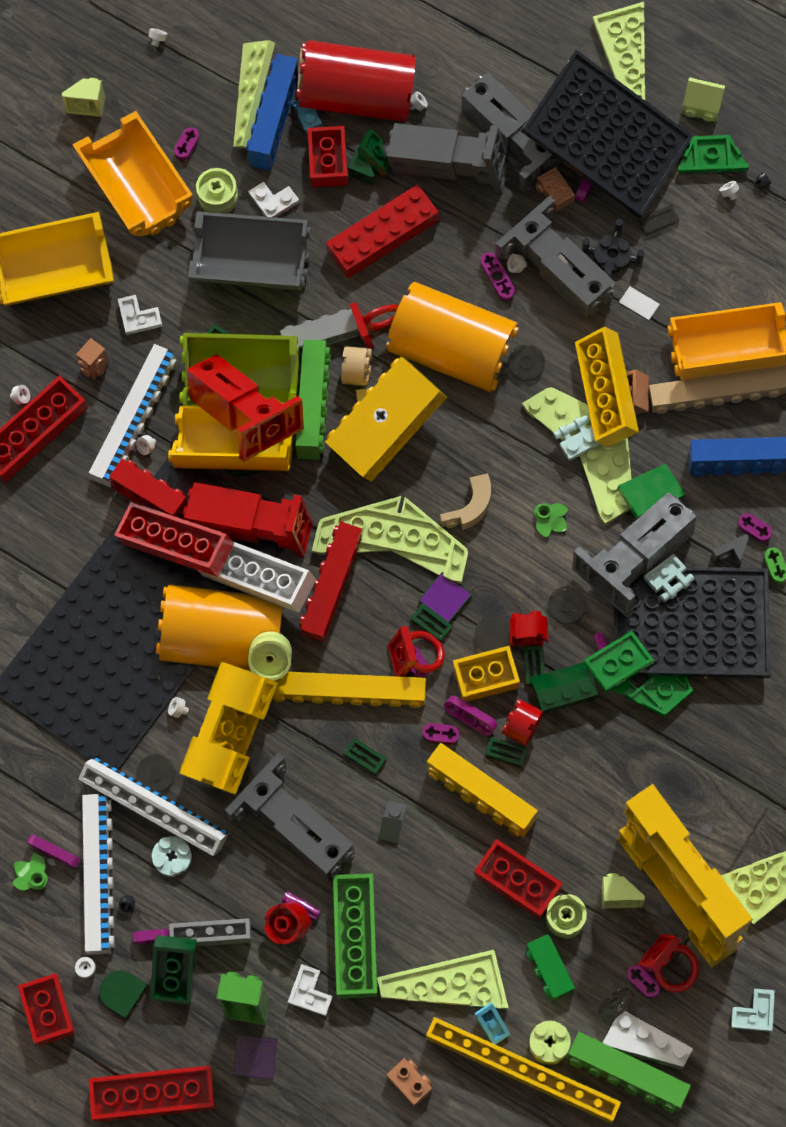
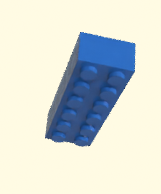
M276 54L275 60L271 61V74L266 77L265 81L266 91L261 94L260 102L262 104L260 108H257V121L251 128L252 138L247 141L246 151H248L247 159L250 160V166L270 171L273 168L299 76L298 58Z
M786 437L691 440L688 451L689 474H694L695 476H704L705 474L721 476L725 473H732L733 475H742L743 473L759 475L763 472H770L771 474L786 472Z

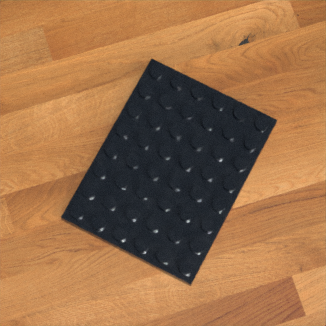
M578 50L572 53L520 131L639 219L646 212L693 135Z
M686 567V571L682 574L685 577L688 574H692L695 579L690 583L689 587L681 589L677 596L673 599H668L666 602L660 597L665 591L661 589L656 593L644 580V575L641 574L630 585V589L635 594L633 614L627 618L613 606V642L633 631L654 659L652 665L636 675L770 678L768 568ZM674 579L669 584L673 587L678 581Z

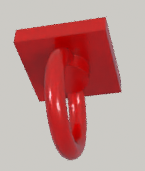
M357 302L349 304L361 337L368 349L375 347L369 332L391 326L394 316L378 323H372L371 320L384 313L396 312L399 305L381 306L363 316Z
M408 626L400 627L387 644L395 677H405L411 668L424 673L434 672L442 666L445 659L444 648L435 636L425 631L409 633ZM425 639L429 641L437 651L436 661L430 665L416 662L417 658L412 640Z
M660 934L637 965L646 971L654 972L657 983L666 991L673 993L683 992L689 989L698 977V959L691 949L679 944L681 940L676 936ZM673 952L684 954L691 964V972L688 979L678 985L667 982L661 971V967L665 966L673 957Z

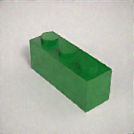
M549 934L528 943L525 954L529 962L533 961L536 966L534 972L537 979H542L545 985L542 988L546 997H551L553 1002L574 992L575 987Z

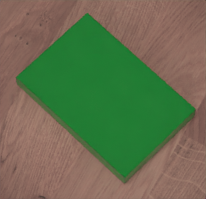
M666 463L617 487L636 519L641 517L668 492L679 499L685 496L684 491Z
M630 631L586 658L583 663L605 693L652 665L654 659L633 631Z

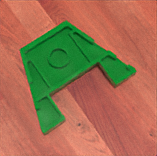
M652 676L639 688H636L629 680H626L611 689L662 717H666L693 693V689L686 676Z

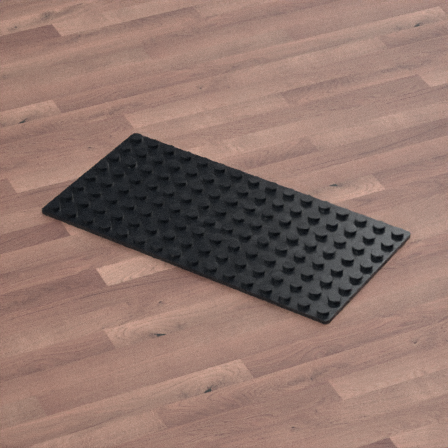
M168 458L153 476L157 480L162 479L166 481L173 490H181L185 494L187 504L189 502L188 493L190 488H193L194 482L229 489L201 469L174 468ZM122 518L0 675V699L88 760L96 757L118 770L197 666L196 664L159 660V654H156L157 643L161 641V631H158L159 619L163 620L164 612H160L161 601L166 599L163 598L164 587L177 585L245 593L204 577L196 569L123 545L114 536ZM230 538L235 543L278 558L284 548H279L275 541L258 538V542L253 543Z

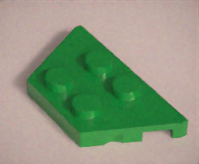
M730 135L693 136L678 167V174L749 171V164L742 158L740 150L734 145Z

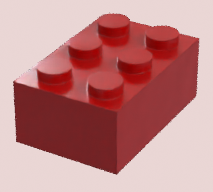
M344 126L308 128L311 188L348 185Z
M57 973L18 985L32 1038L37 1047L76 1034L60 977Z

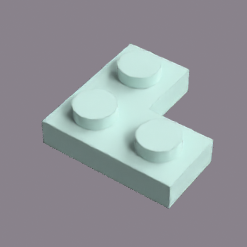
M754 989L753 1009L733 1007L731 1028L772 1032L775 990Z

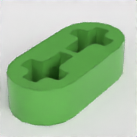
M774 547L767 549L764 555V562L768 568L770 578L774 583L782 584L786 581V564L782 553ZM770 553H773L774 556L777 555L776 564H774L772 558L769 559ZM776 568H778L780 573H784L782 578H779V576H775L777 572Z

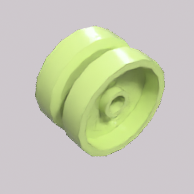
M212 168L203 172L198 178L196 191L201 208L205 212L227 214L231 212L238 201L236 181L233 175L227 170Z
M277 632L259 634L253 639L249 648L248 665L251 672L272 681L282 678L291 666L292 647L289 641Z

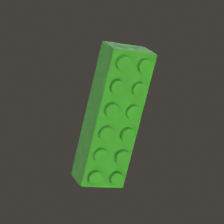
M303 339L299 397L303 402L304 429L296 433L298 459L320 460L321 453L324 454L325 418H327L326 401H328L327 383H329V366L331 363L330 347H327L326 340Z
M373 874L333 875L337 999L378 997Z
M227 972V975L221 974L217 1000L226 1019L266 1026L270 1000L263 981H259V977L247 976V978L239 977V974Z
M578 1032L568 1053L567 1060L570 1061L569 1064L578 1069L583 1067L589 1070L588 1073L596 1078L602 1076L607 1079V1083L615 1087L621 1085L626 1088L625 1091L634 1096L639 1094L644 1097V1101L653 1105L656 1102L663 1106V1110L671 1114L679 1112L691 1086L581 1032Z

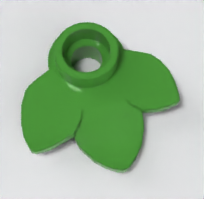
M546 503L539 504L534 510L538 532L545 538L550 535L551 531L565 532L567 525L562 516L568 512V509L560 503L552 505ZM541 511H546V512H547V515H546V516H542V515L540 514V512H541Z
M34 853L30 863L24 861L14 863L18 878L12 884L17 889L23 891L30 888L41 890L47 885L46 864L40 855ZM40 877L42 879L41 882L35 883V879Z

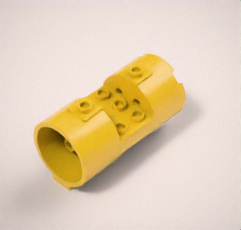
M221 662L207 698L211 701V704L207 710L198 738L192 737L180 768V774L236 794L250 758L245 756L259 719L264 720L278 683Z

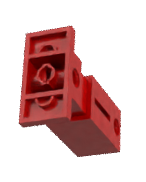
M218 354L187 369L189 399L228 430L237 429L239 459L243 462L304 429L303 402L299 396L283 404L274 397L266 399L259 393V386Z
M195 482L193 488H190L188 506H185L183 511V517L186 521L225 533L232 539L257 543L258 538L275 541L279 548L294 550L297 557H305L313 521L302 496L294 495L293 501L282 499L280 504L264 501L260 494Z

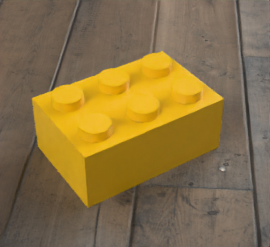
M510 646L453 660L454 673L462 700L465 702L515 690L520 686Z

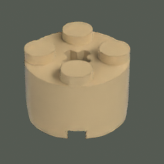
M344 347L343 357L346 358H344L342 363V384L369 385V377H371L372 366H369L372 358V349Z

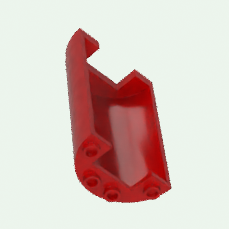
M307 40L306 43H303L301 58L305 62L301 63L300 74H303L301 89L297 88L296 99L299 100V107L407 122L414 82L415 55Z

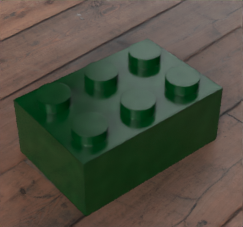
M156 936L153 946L150 1000L182 1004L191 1003L194 988L197 939Z

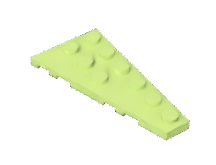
M644 2L593 16L594 26L614 78L645 100Z
M273 41L243 43L234 147L246 148L247 141L251 139V128L255 123L256 111L259 108L261 94L275 45Z
M786 851L721 875L753 918V924H756L786 899Z
M494 950L377 977L381 997L384 999L485 1007L492 1002L495 1008L509 1009Z

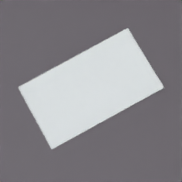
M632 287L628 288L619 303L648 320L660 305Z

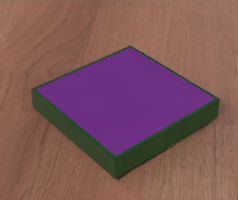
M441 572L418 602L424 604L450 624L470 600L472 594L457 582L443 577L444 573Z

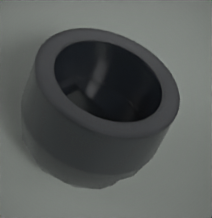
M764 172L759 174L755 180V184H759L758 187L763 189L772 184Z
M124 895L120 899L118 906L124 912H132L136 901L133 896Z

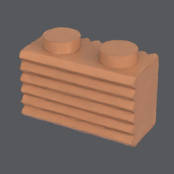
M557 167L537 177L535 184L537 191L540 194L543 193L546 198L550 196L554 200L555 212L574 203L575 194L559 170H557Z

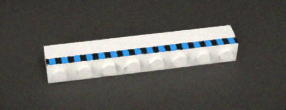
M156 344L153 345L89 471L91 480L112 488L109 476L121 459L128 461L130 450H134L138 434H142L145 427L144 422L146 418H150L153 412L152 406L154 402H158L160 399V391L163 386L167 385L170 371L176 367L175 352Z
M96 757L85 763L78 778L80 781L212 856L222 849L229 832Z
M105 794L83 795L85 952L87 955L111 954V948L115 947L114 936H111V928H114V916H111V908H114L113 896L110 897V889L114 887L113 877H110V869H113V858L109 856V850H113L112 838H109V831H112V819H109V811H112V801L108 800Z

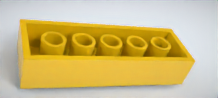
M603 327L576 341L575 345L595 442L610 447L638 433L639 430L618 333Z
M442 743L438 745L427 760L428 775L436 781L439 779L444 782V786L448 790L461 794L460 797L465 802L474 803L478 811L485 815L486 813L493 817L492 820L498 825L502 826L504 824L509 828L508 831L512 835L524 838L537 820V809Z

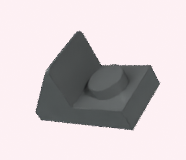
M745 534L713 549L711 557L714 562L719 560L723 562L729 559L732 554L737 565L740 567L749 538L748 535Z
M388 800L385 814L382 817L379 840L398 844L407 809L406 804Z

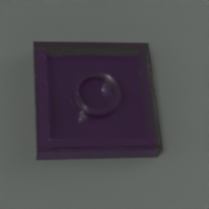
M237 1034L233 1076L274 1079L278 1038Z

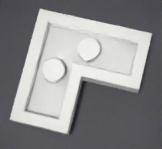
M264 182L248 191L250 197L265 217L276 218L299 203L298 197L289 186L275 195L272 194Z
M136 295L118 299L126 335L163 327L158 307L140 311Z
M301 964L288 1004L326 1016L333 997L314 990L320 975L319 970Z

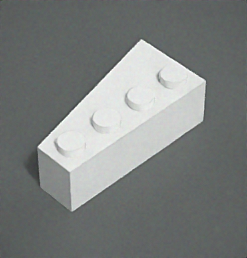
M622 1009L619 1011L603 1041L604 1044L627 1055L680 1070L683 1069L693 1048Z

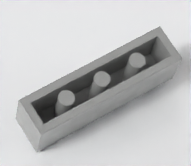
M351 309L340 310L337 314L330 316L323 315L313 321L306 320L300 325H290L280 330L281 336H298L299 342L297 347H299V354L303 351V339L326 340V345H331L359 336L358 327Z
M249 918L169 924L171 937L197 939L196 946L252 943L251 922Z

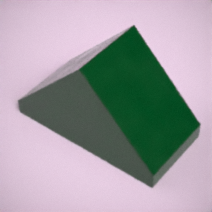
M356 150L348 165V175L370 185L375 184V176L370 164Z

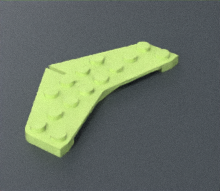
M552 387L546 388L522 403V407L527 414L537 419L553 433L559 430V427L567 426L574 422V419L582 418L585 415L590 420V422L584 424L585 428L587 429L592 426L587 404ZM575 429L569 434L572 437L580 432L578 429ZM628 438L610 447L600 444L580 455L579 457L581 458L597 506V512L603 524L607 525L630 511L631 509L617 489L618 485L631 480Z
M401 496L325 517L318 523L312 547V553L326 555L325 552L328 544L333 542V529L335 525L339 526L340 521L362 528L363 538L357 553L392 551L437 575L443 572V577L462 584L468 558L467 548L406 497L404 498L401 513H398Z

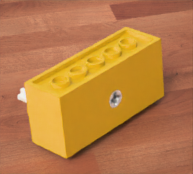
M402 356L392 362L391 369L387 373H383L378 378V383L366 391L364 399L358 401L353 406V411L341 419L336 430L333 429L327 435L328 439L325 441L354 470L371 482L447 399L444 393Z

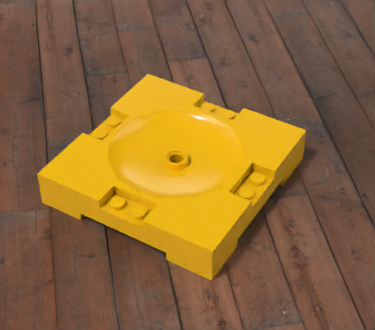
M652 784L625 803L624 813L628 818L626 826L619 830L617 840L639 870L644 869L688 929V937L712 968L738 949L743 939L741 935L748 930L753 918L715 868L710 869L688 839L690 833Z

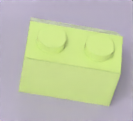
M96 78L82 79L62 93L66 113L102 117L105 94L101 80Z
M689 78L681 114H685L688 117L702 118L708 122H717L725 86Z
M612 873L607 874V877H603L601 885L602 909L643 907L645 896L624 876Z

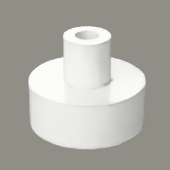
M150 28L148 36L153 38L152 45L159 46L160 41H166L167 33L159 29Z
M417 91L411 95V110L416 108L422 111L428 106L425 97Z
M731 181L723 185L719 190L723 197L729 196L731 200L737 198L735 192L739 190V186L736 181Z
M519 254L510 255L507 261L508 270L512 273L522 272L527 266L524 257Z
M25 385L15 386L12 389L10 398L18 405L28 403L30 400L29 389Z
M144 435L137 439L136 446L142 455L154 452L156 445L154 438Z
M179 697L173 698L168 708V714L176 718L180 717L181 714L186 715L189 711V708L185 707V700Z
M83 957L76 962L75 971L81 978H90L94 975L96 966L92 959Z

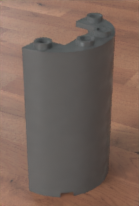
M197 211L194 227L196 240L193 261H190L188 280L190 282L301 290L304 288L305 280L308 277V269H305V266L310 261V253L307 252V238L310 239L311 227H308L307 220Z

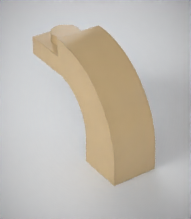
M488 473L470 477V488L473 495L470 503L463 509L440 514L442 527L453 528L461 523L462 530H465L477 524L484 517L491 501V483Z

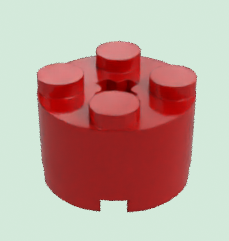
M532 611L526 615L521 613L511 614L509 632L510 644L517 647L516 644H522L523 648L524 646H542L544 641L549 643L548 619L542 615L541 611Z
M518 699L514 707L516 711L511 710L506 719L509 724H505L501 734L526 746L535 733L534 730L536 726L538 727L543 712Z
M294 901L271 907L264 918L265 933L271 941L277 944H289L301 940L311 926V919L305 908Z

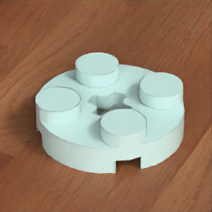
M174 836L163 837L153 848L152 860L159 873L168 877H174L182 872L184 873L189 868L192 854L189 845L183 839ZM175 852L177 858L168 861L167 854Z

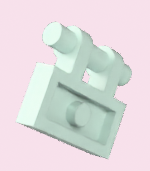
M587 415L574 419V422L567 426L559 427V430L553 433L556 439L563 436L565 441L560 443V447L569 461L600 445V443L595 442L592 426L587 429L584 424L590 422ZM578 429L580 433L571 437L569 433Z
M674 554L644 576V580L656 593L661 589L665 591L660 596L664 602L677 596L681 589L689 587L695 578L692 574H688L686 577L682 574L686 571V567ZM676 579L678 583L671 587L669 583Z

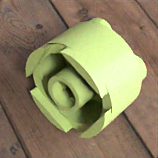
M574 895L556 896L549 903L546 913V923L550 931L556 936L566 939L578 935L583 930L586 922L587 912L585 905ZM563 914H570L569 918L563 919Z
M542 1022L531 1033L529 1042L530 1052L541 1064L555 1065L567 1056L571 1042L570 1035L566 1027L558 1022ZM552 1039V1042L555 1044H552V1047H548V1044L544 1042Z

